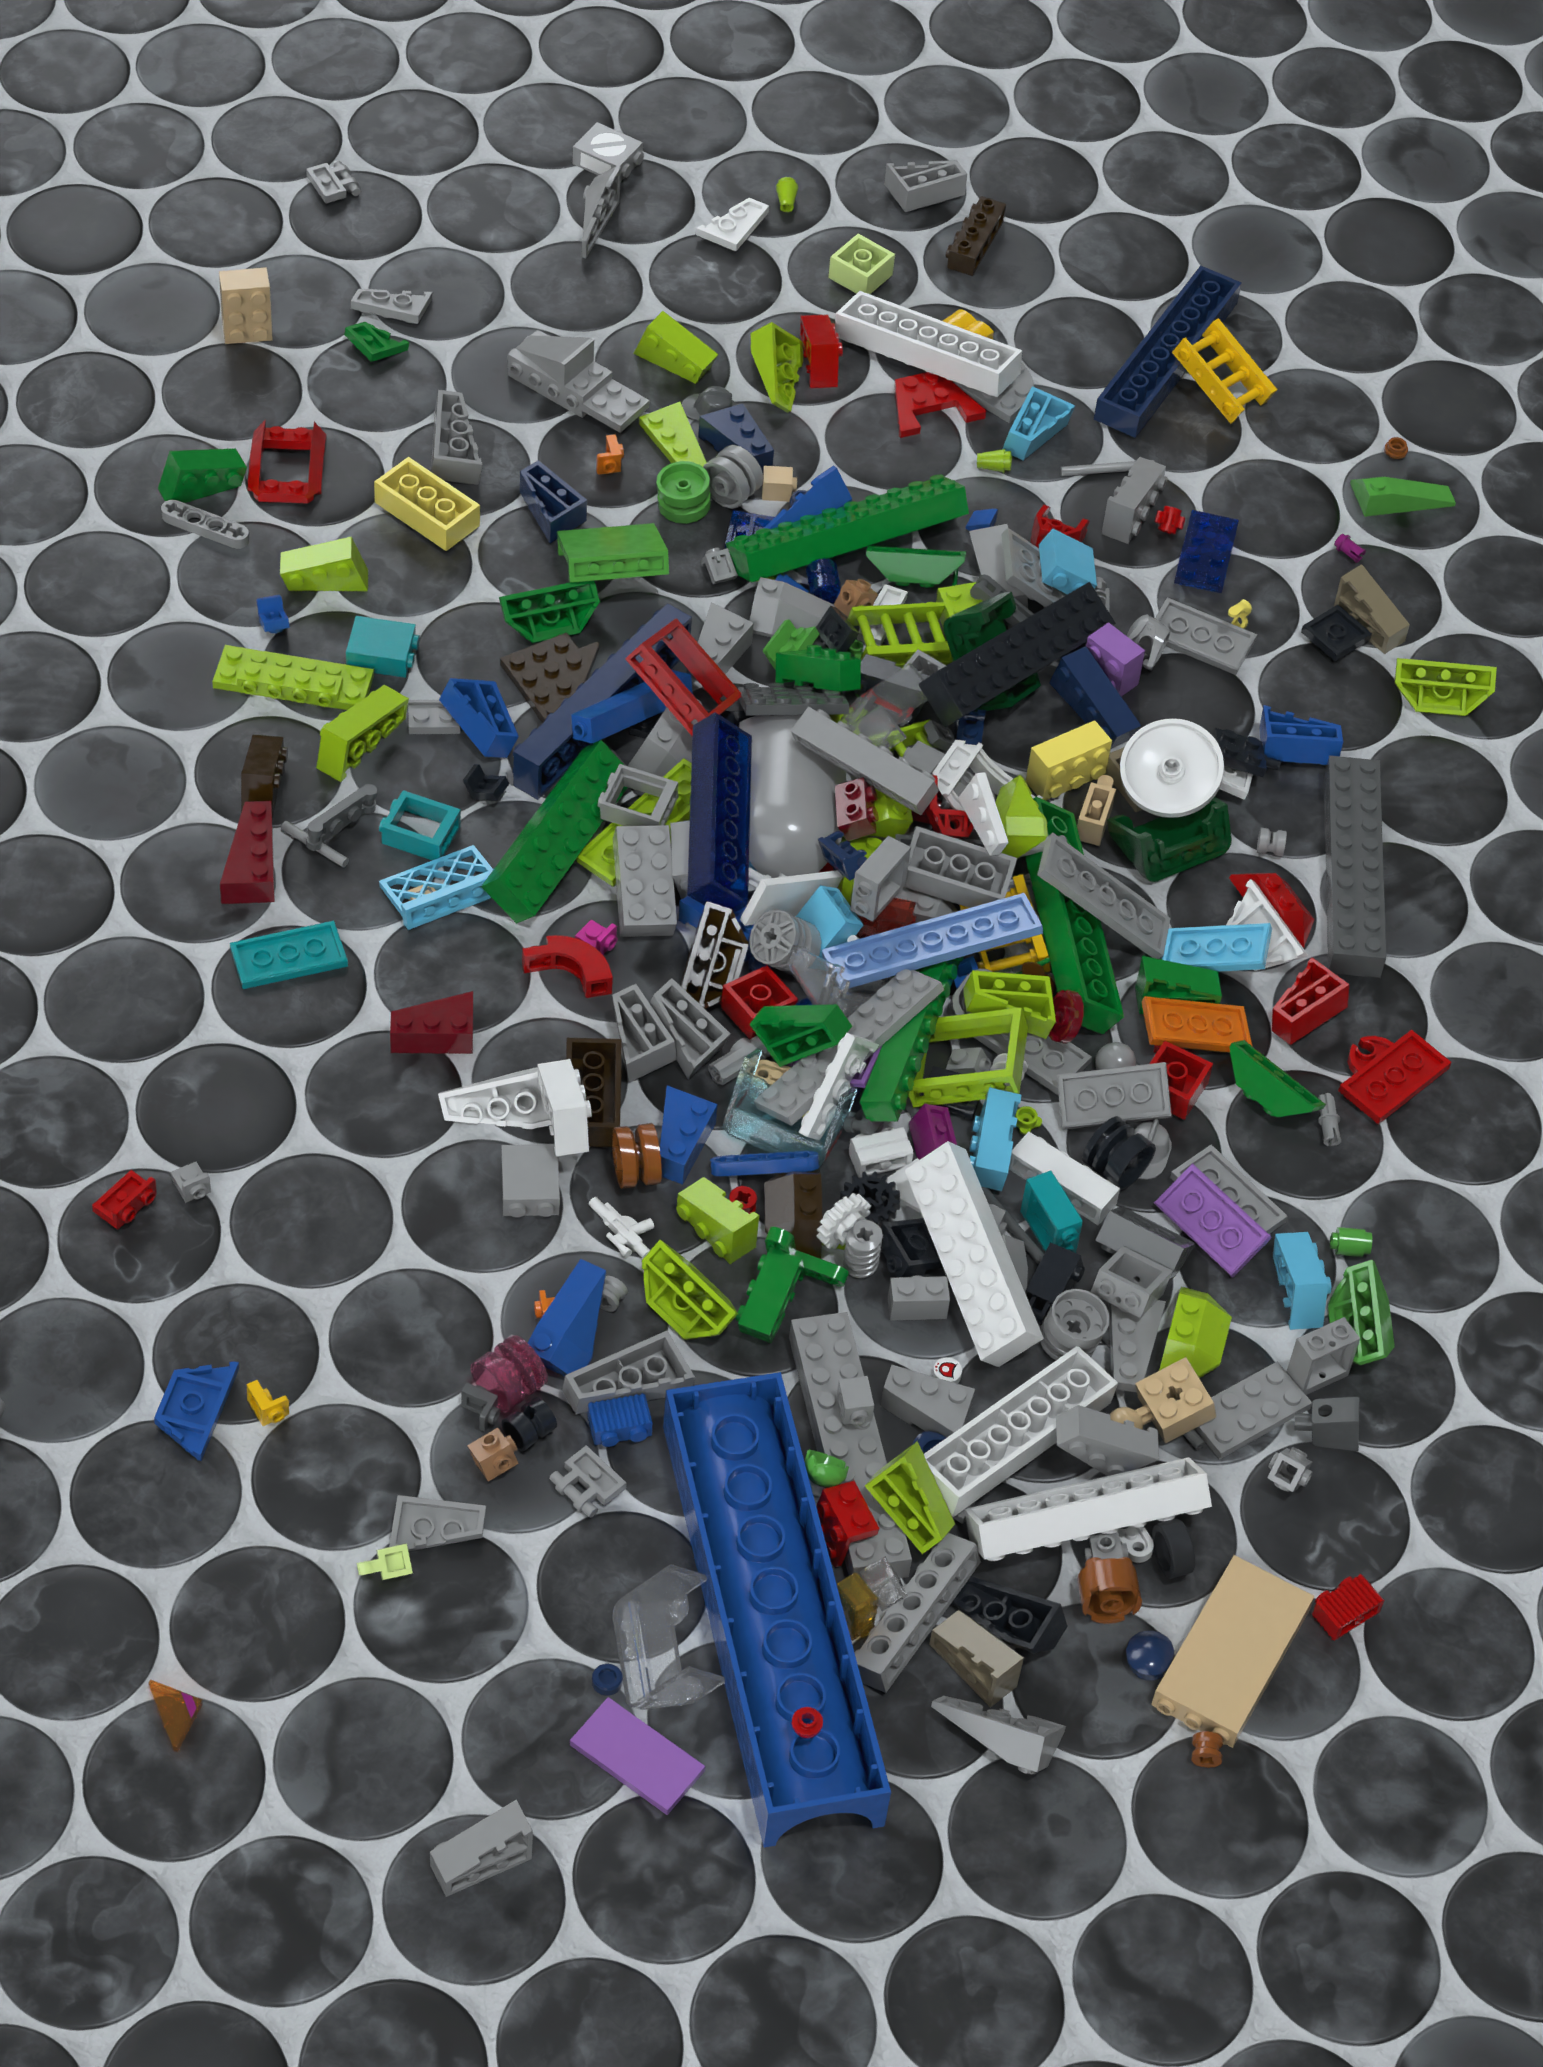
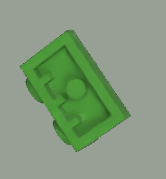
M790 619L784 620L764 647L763 652L776 670L777 652L805 650L807 645L814 643L820 633L815 626L796 629Z

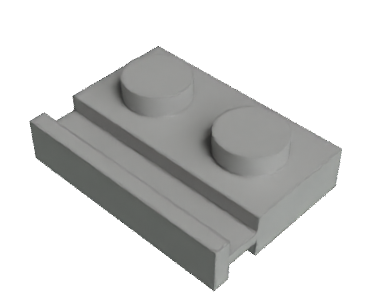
M439 700L408 701L409 734H460L459 724Z

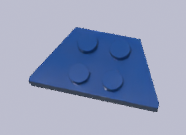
M229 1362V1366L212 1368L211 1365L199 1366L196 1369L174 1370L154 1417L155 1425L197 1460L202 1461L239 1371V1362Z

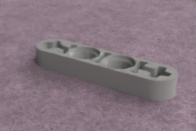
M177 500L165 501L161 506L162 519L168 524L235 549L244 548L249 543V531L244 525ZM190 518L200 519V521L196 523L189 522L188 520ZM213 526L222 527L219 531H213L210 528Z

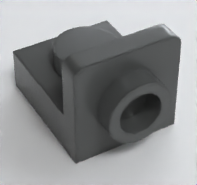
M930 720L924 725L928 735L927 740L934 749L946 754L954 743L955 738L949 728H945L943 725Z

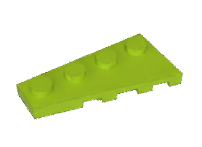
M681 402L639 417V425L671 463L690 461L702 467L707 463Z

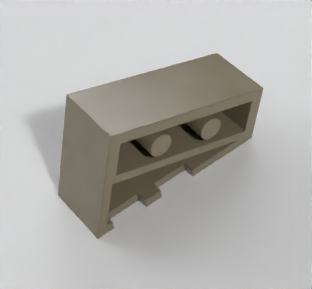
M960 1610L932 1630L929 1645L990 1708L1017 1687L1024 1658Z

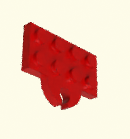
M1412 1029L1395 1043L1383 1037L1365 1036L1360 1038L1358 1045L1362 1049L1370 1051L1371 1054L1361 1053L1355 1044L1351 1046L1347 1062L1353 1075L1340 1085L1339 1092L1377 1124H1380L1450 1069L1452 1062Z

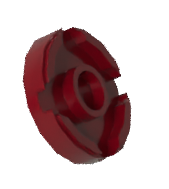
M1061 990L1053 997L1056 1022L1048 1036L1052 1041L1067 1044L1076 1037L1080 1030L1084 1016V1005L1082 997L1078 992Z

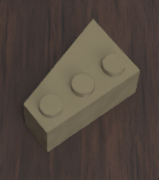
M1361 564L1343 575L1340 579L1334 606L1339 605L1370 631L1372 636L1369 642L1383 654L1405 642L1410 624L1365 567Z

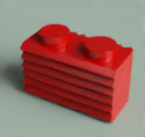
M1359 1574L1354 1579L1349 1576L1338 1585L1335 1591L1331 1593L1328 1590L1324 1591L1316 1598L1312 1615L1320 1623L1321 1627L1327 1631L1332 1640L1335 1641L1380 1613L1385 1600L1362 1574Z

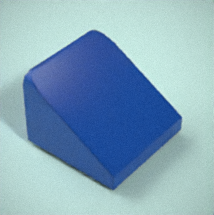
M998 509L974 511L965 529L972 531L993 527L997 519Z

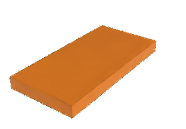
M1144 996L1141 1002L1150 1045L1161 1046L1165 1040L1180 1048L1230 1052L1229 1047L1231 1043L1245 1040L1252 1046L1244 1006Z

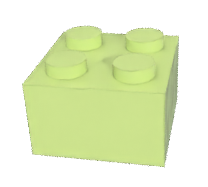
M857 234L830 257L828 278L856 294L859 291L871 294L893 275L895 254Z

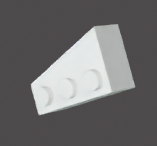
M570 1059L537 1064L540 1094L545 1114L549 1115L552 1124L549 1126L550 1134L554 1135L556 1157L589 1152L587 1117H591L592 1113L589 1100L586 1101L584 1085H581L579 1070L573 1069Z

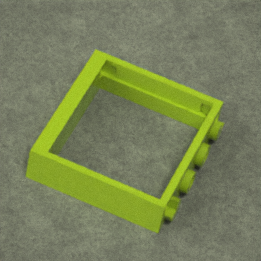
M1022 1007L938 1017L935 1033L931 1036L929 1042L1010 1033L1006 1069L923 1079L927 1055L925 1053L921 1061V1069L917 1072L914 1079L913 1090L908 1094L913 1108L922 1107L924 1103L940 1105L986 1099L989 1087L1020 1094L1028 1031Z

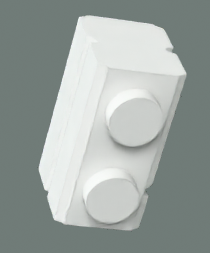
M887 1127L879 1133L871 1135L861 1133L850 1139L849 1156L858 1178H861L864 1171L870 1176L874 1171L878 1174L903 1168L912 1162L913 1149L904 1127L897 1129Z

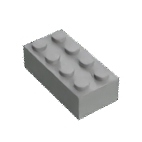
M669 825L616 826L613 836L620 937L673 936L677 926Z
M916 826L910 844L911 852L906 885L904 887L969 908L1005 898L1017 858L1003 853L990 856L984 847Z

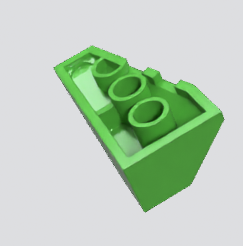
M1390 477L1353 479L1350 482L1364 517L1452 507L1456 504L1449 487L1444 485Z

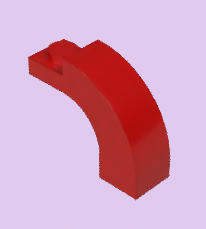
M553 935L546 936V945L522 948V967L524 973L562 969L571 972L580 980L586 998L612 994L613 977L609 964L605 957L589 943L569 936Z

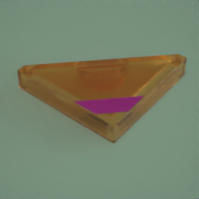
M150 1679L148 1683L149 1689L156 1703L158 1713L168 1734L172 1749L178 1752L203 1705L202 1699Z

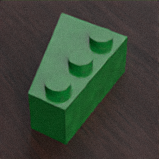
M236 448L169 451L158 490L164 501L177 500L187 503L240 487L247 466Z
M807 645L805 650L777 652L776 683L795 681V685L803 686L804 682L814 684V688L833 691L861 689V659L851 657L850 652H836V649L832 648L822 649L821 645Z
M1142 956L1135 986L1139 1014H1144L1141 1003L1144 996L1220 1004L1222 994L1218 971Z
M838 1004L763 1006L750 1023V1026L779 1067L838 1045L852 1027Z
M770 1247L767 1255L762 1254L757 1267V1270H760L757 1280H751L747 1290L749 1299L746 1306H740L736 1321H738L740 1332L772 1344L785 1317L784 1312L788 1302H792L795 1297L793 1290L797 1281L802 1282L805 1272L802 1258Z

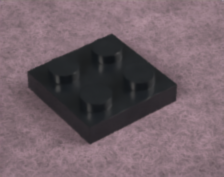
M1339 605L1334 606L1304 624L1301 630L1302 634L1334 661L1339 660L1367 643L1372 636L1370 631Z

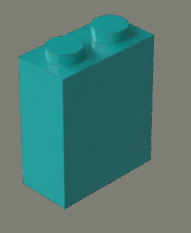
M356 616L346 649V665L374 669L376 674L406 678L408 669L414 666L415 653H413V650H418L420 635H416V624Z

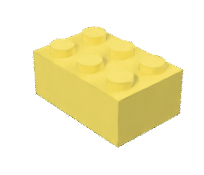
M1094 720L1031 748L1026 783L1037 796H1042V799L1046 801L1050 798H1056L1071 789H1077L1089 781L1097 780L1100 776L1106 774L1112 740Z

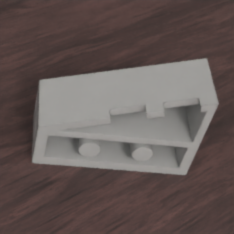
M891 1365L883 1388L881 1407L909 1425L913 1423L924 1431H932L949 1437L966 1425L975 1389Z
M517 1799L452 1839L438 1844L430 1851V1866L446 1897L532 1859L533 1830Z

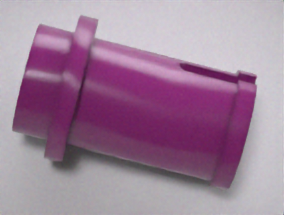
M1341 534L1334 543L1336 550L1344 552L1354 562L1358 563L1363 558L1361 554L1365 555L1366 550L1350 539L1351 536Z

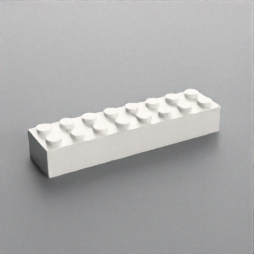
M859 291L836 312L835 333L838 332L840 339L904 362L907 365L923 369L926 372L939 375L947 380L979 390L990 396L998 397L1021 374L1022 350Z
M947 1141L905 1169V1173L980 1360L1000 1367L1044 1338L966 1149Z
M1076 1346L924 1453L952 1518L1057 1443L1056 1415L1077 1405L1101 1411L1111 1403L1118 1382L1080 1347Z
M1188 1457L964 1510L969 1540L976 1543L978 1553L984 1559L996 1561L1003 1559L1006 1554L1015 1552L1017 1554H1026L1032 1552L1033 1548L1040 1546L1056 1547L1061 1545L1062 1541L1071 1539L1082 1541L1096 1533L1113 1534L1118 1531V1528L1126 1526L1138 1528L1145 1526L1148 1521L1152 1520L1168 1521L1174 1519L1175 1515L1182 1513L1189 1515L1198 1514L1204 1508L1212 1507L1207 1473Z

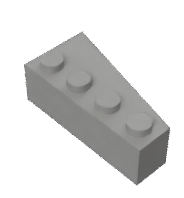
M438 390L434 414L431 472L444 481L479 485L482 462L481 458L478 457V447L473 439V429L468 421L469 415L463 394L460 392Z
M1142 457L1137 459L1129 470L1128 477L1125 476L1121 486H1117L1114 490V497L1110 496L1107 500L1102 535L1129 544L1133 535H1138L1142 524L1141 521H1146L1150 512V505H1155L1159 495L1158 491H1163L1166 485L1167 477L1164 476L1166 466Z

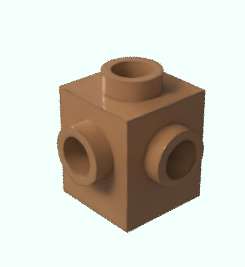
M858 579L857 581L846 580L834 606L848 617L852 607L861 605L873 606L878 594L871 589V584L863 579Z
M498 1428L467 1445L476 1466L488 1482L519 1464L514 1454L518 1450L510 1435L504 1437Z

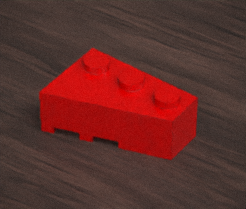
M829 315L800 316V340L803 344L804 358L808 357L810 365H806V371L810 373L809 387H838L839 357L843 355L842 342H839L838 332L835 333V324L831 323Z

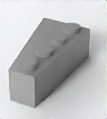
M667 1330L565 1375L562 1391L575 1414L588 1412V1404L590 1402L612 1400L613 1398L635 1396L642 1393L645 1394L647 1401L665 1398L666 1390L693 1386L695 1376Z

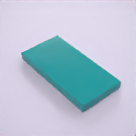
M334 921L230 943L231 954L243 989L348 967V960Z

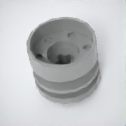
M771 910L764 913L755 922L749 940L751 952L758 961L785 973L796 975L808 971L815 964L822 944L820 933L815 925L783 910Z
M1071 1289L1059 1294L1040 1327L1044 1338L1040 1341L1042 1348L1055 1360H1058L1076 1346L1092 1357L1109 1326L1110 1315L1106 1305L1098 1296L1086 1290Z

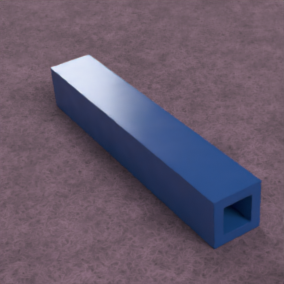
M672 670L692 693L691 674ZM643 682L571 714L573 739L595 743L663 712L666 706L651 688Z

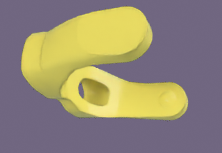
M1243 599L1229 608L1228 615L1234 618L1231 624L1243 629L1247 627L1248 619L1246 616L1252 610L1251 604ZM1239 617L1242 619V624L1238 622Z

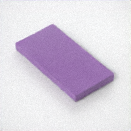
M1193 1163L1154 1202L1164 1214L1232 1278L1272 1238Z
M609 1697L570 1739L571 1747L666 1815L671 1812L705 1772V1766Z

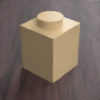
M764 466L762 500L790 502L792 492L797 491V477H793V467Z

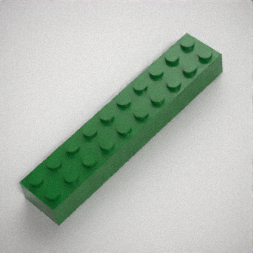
M941 474L933 475L930 477V480L924 482L914 481L909 483L908 487L891 488L885 494L869 495L863 501L846 502L843 507L837 509L827 508L818 515H804L798 521L782 522L773 529L764 528L757 530L756 534L750 536H737L734 538V541L726 543V547L730 552L737 575L749 582H755L760 580V577L774 576L967 515L969 510L965 486L955 482V480H951Z
M1033 798L1039 805V811L1047 820L1048 836L1052 833L1057 836L1064 835L1067 843L1084 855L1074 813L1041 798ZM1043 851L1025 856L1055 979L1057 993L1061 990L1078 992L1082 997L1084 1005V1016L1081 1026L1104 1034L1124 1018V1013L1101 921L1038 876Z

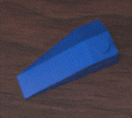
M833 465L818 475L811 482L813 486L804 495L800 492L795 497L796 501L789 510L783 509L764 528L773 529L782 522H795L804 515H818L824 509H837L843 507L844 503L852 501V497L838 469Z
M579 1260L540 1319L525 1346L524 1351L528 1360L564 1377L590 1364L593 1358V1346L598 1327V1315L602 1303L606 1270L585 1260Z

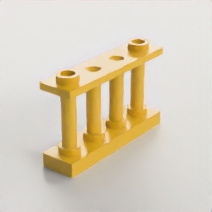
M1219 318L1213 321L1202 334L1203 339L1191 345L1185 337L1172 351L1174 356L1230 424L1245 410L1243 405L1255 399L1261 406L1278 390ZM1211 345L1219 356L1206 363L1198 352ZM1225 363L1234 374L1221 381L1213 370ZM1240 381L1248 392L1236 399L1228 388Z
M1023 874L1014 876V887L1010 888L1005 898L1025 893L1033 907ZM959 905V906H960V910H964V909H968V908H969V907H966V906ZM1042 934L980 951L978 953L981 962H977L978 969H988L996 972L1023 965L1025 962L1037 963L1045 958H1049ZM1026 942V944L1031 943L1032 949H1029L1027 953L989 962L986 954L987 951ZM1050 963L1042 966L1044 972L1051 971Z

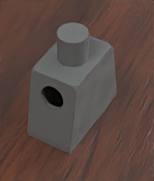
M1360 1397L1313 1400L1312 1414L1295 1413V1431H1312V1444L1314 1446L1359 1451Z

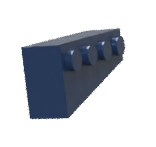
M1085 646L1061 658L1049 684L1086 724L1094 720L1112 740L1111 749L1129 741L1140 729L1141 724L1088 648Z

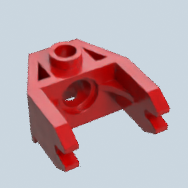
M1043 504L1037 512L1033 524L1030 542L1034 546L1039 548V544L1052 528L1079 542L1083 541L1088 531L1086 528L1090 523L1089 520L1083 518L1076 528L1068 526L1060 520L1048 519L1047 514L1051 507Z
M932 775V776H934V778L936 779V780H935V783H936L937 788H938V778H937V775ZM937 794L925 810L934 832L952 838L966 839L974 828L965 811L940 809L937 803ZM950 822L954 824V829L950 827Z

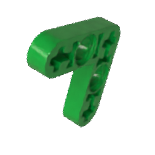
M770 1227L765 1239L767 1253L770 1247L800 1257L803 1261L805 1275L835 1286L844 1287L849 1275L848 1270L834 1263L797 1251L794 1236L790 1232L778 1227Z

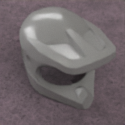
M1146 614L1139 617L1132 624L1127 637L1145 650L1149 658L1143 661V666L1148 670H1152L1164 651L1169 639L1170 630L1159 620Z

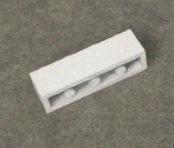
M1028 1132L1012 1149L1009 1165L1010 1171L1027 1180L1051 1170L1076 1211L1096 1225H1099L1107 1216L1109 1210L1116 1206L1120 1191L1119 1187L1115 1186L1110 1180L1104 1179L1093 1172L1088 1166L1075 1161L1067 1153L1054 1148L1043 1138Z

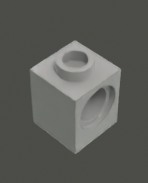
M868 1376L839 1379L837 1399L843 1425H861L872 1421L874 1402Z

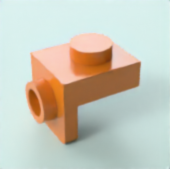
M616 434L606 435V452L597 454V474L621 472V458H624L623 445L618 444Z

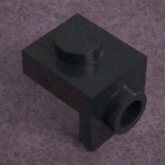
M474 764L463 779L472 800L497 801L509 786L506 776L485 775L479 764Z

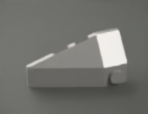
M760 577L749 621L754 623L753 634L772 638L784 620L790 619L796 629L800 627H816L830 605L835 606L788 583Z

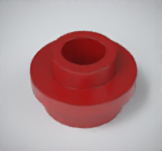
M803 1707L793 1714L792 1728L800 1737L811 1738L821 1731L823 1718L816 1709ZM802 1719H810L813 1722L806 1724Z

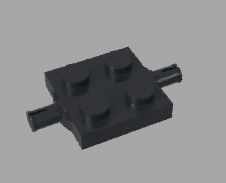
M1215 728L1212 736L1221 749L1224 766L1260 777L1264 776L1267 767L1275 770L1279 769L1281 760L1267 757L1264 754L1262 741L1252 736L1245 737L1236 734L1229 729Z

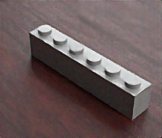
M808 706L791 730L796 742L857 778L864 777L870 786H874L878 791L917 814L922 815L939 791L934 776L924 770L919 772L914 769V765L908 760L895 758L893 753L886 747L880 746L878 748L864 734L859 733V735L851 732V728L841 721L836 723L823 710L818 709L815 711Z

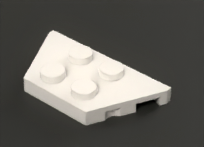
M1250 879L1246 884L1248 889L1242 902L1238 900L1234 908V914L1226 925L1271 924L1272 934L1265 968L1305 958L1308 955L1256 882Z

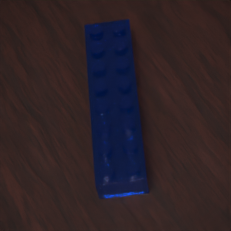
M715 712L693 725L687 896L704 906L706 901L730 908L735 913L748 905L752 735Z

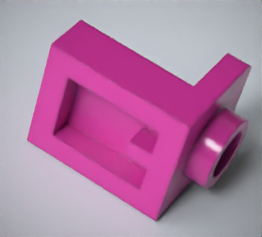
M590 920L575 935V938L589 943L603 955L607 950L611 951L617 943V926L612 923L606 929L595 921Z

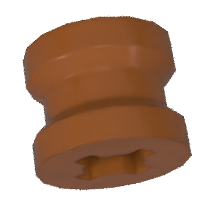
M1210 1731L1195 1733L1192 1738V1744L1195 1747V1750L1192 1752V1762L1197 1766L1205 1768L1219 1766L1222 1763V1754L1219 1751L1223 1745L1222 1736Z

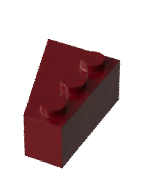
M473 991L391 1011V1053L473 1054Z

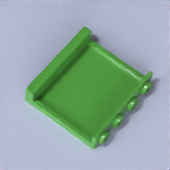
M654 523L557 531L558 556H565L568 563L570 582L669 574L668 549Z

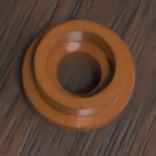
M1393 437L1385 444L1384 452L1393 459H1402L1408 453V446L1404 439Z

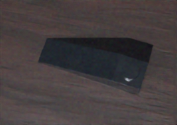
M970 1576L952 1601L953 1605L1007 1645L1032 1653L1054 1649L1068 1627L1060 1603Z

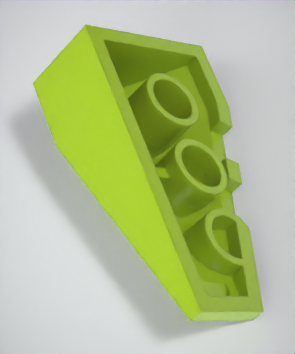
M771 322L750 333L751 353L771 403L789 413L792 410L796 393L794 384L799 381L800 377L797 374L798 368L802 367L803 344L800 339Z
M1018 775L1000 788L995 802L1009 842L1001 853L1015 858H1019L1046 840L1048 836L1047 820L1039 811V805L1033 800L1032 792L1021 775Z

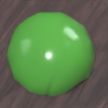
M810 1449L806 1453L804 1462L809 1480L821 1487H833L846 1480L849 1466L845 1468V1461Z

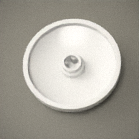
M1182 719L1158 720L1142 727L1127 742L1120 761L1121 781L1129 798L1148 813L1161 817L1190 815L1205 807L1217 794L1224 774L1223 755L1215 738L1203 727Z

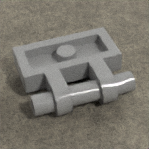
M341 161L335 162L333 168L328 163L306 169L308 179L325 203L346 198V191L351 192L354 196H358L361 193L358 181L351 177L349 168L343 165Z
M587 1445L565 1461L564 1468L569 1472L567 1475L563 1476L558 1471H555L549 1478L556 1485L555 1489L561 1495L568 1496L574 1502L573 1506L579 1512H585L590 1518L598 1512V1508L592 1504L596 1498L605 1506L626 1489V1482ZM579 1481L587 1490L581 1493L574 1485Z

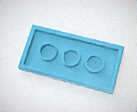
M1270 923L1169 928L1162 960L1215 971L1265 969L1272 927Z

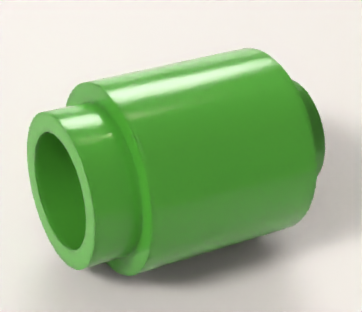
M1337 1227L1336 1232L1331 1233L1330 1249H1335L1336 1255L1363 1257L1364 1254L1370 1255L1372 1233L1365 1232V1229Z

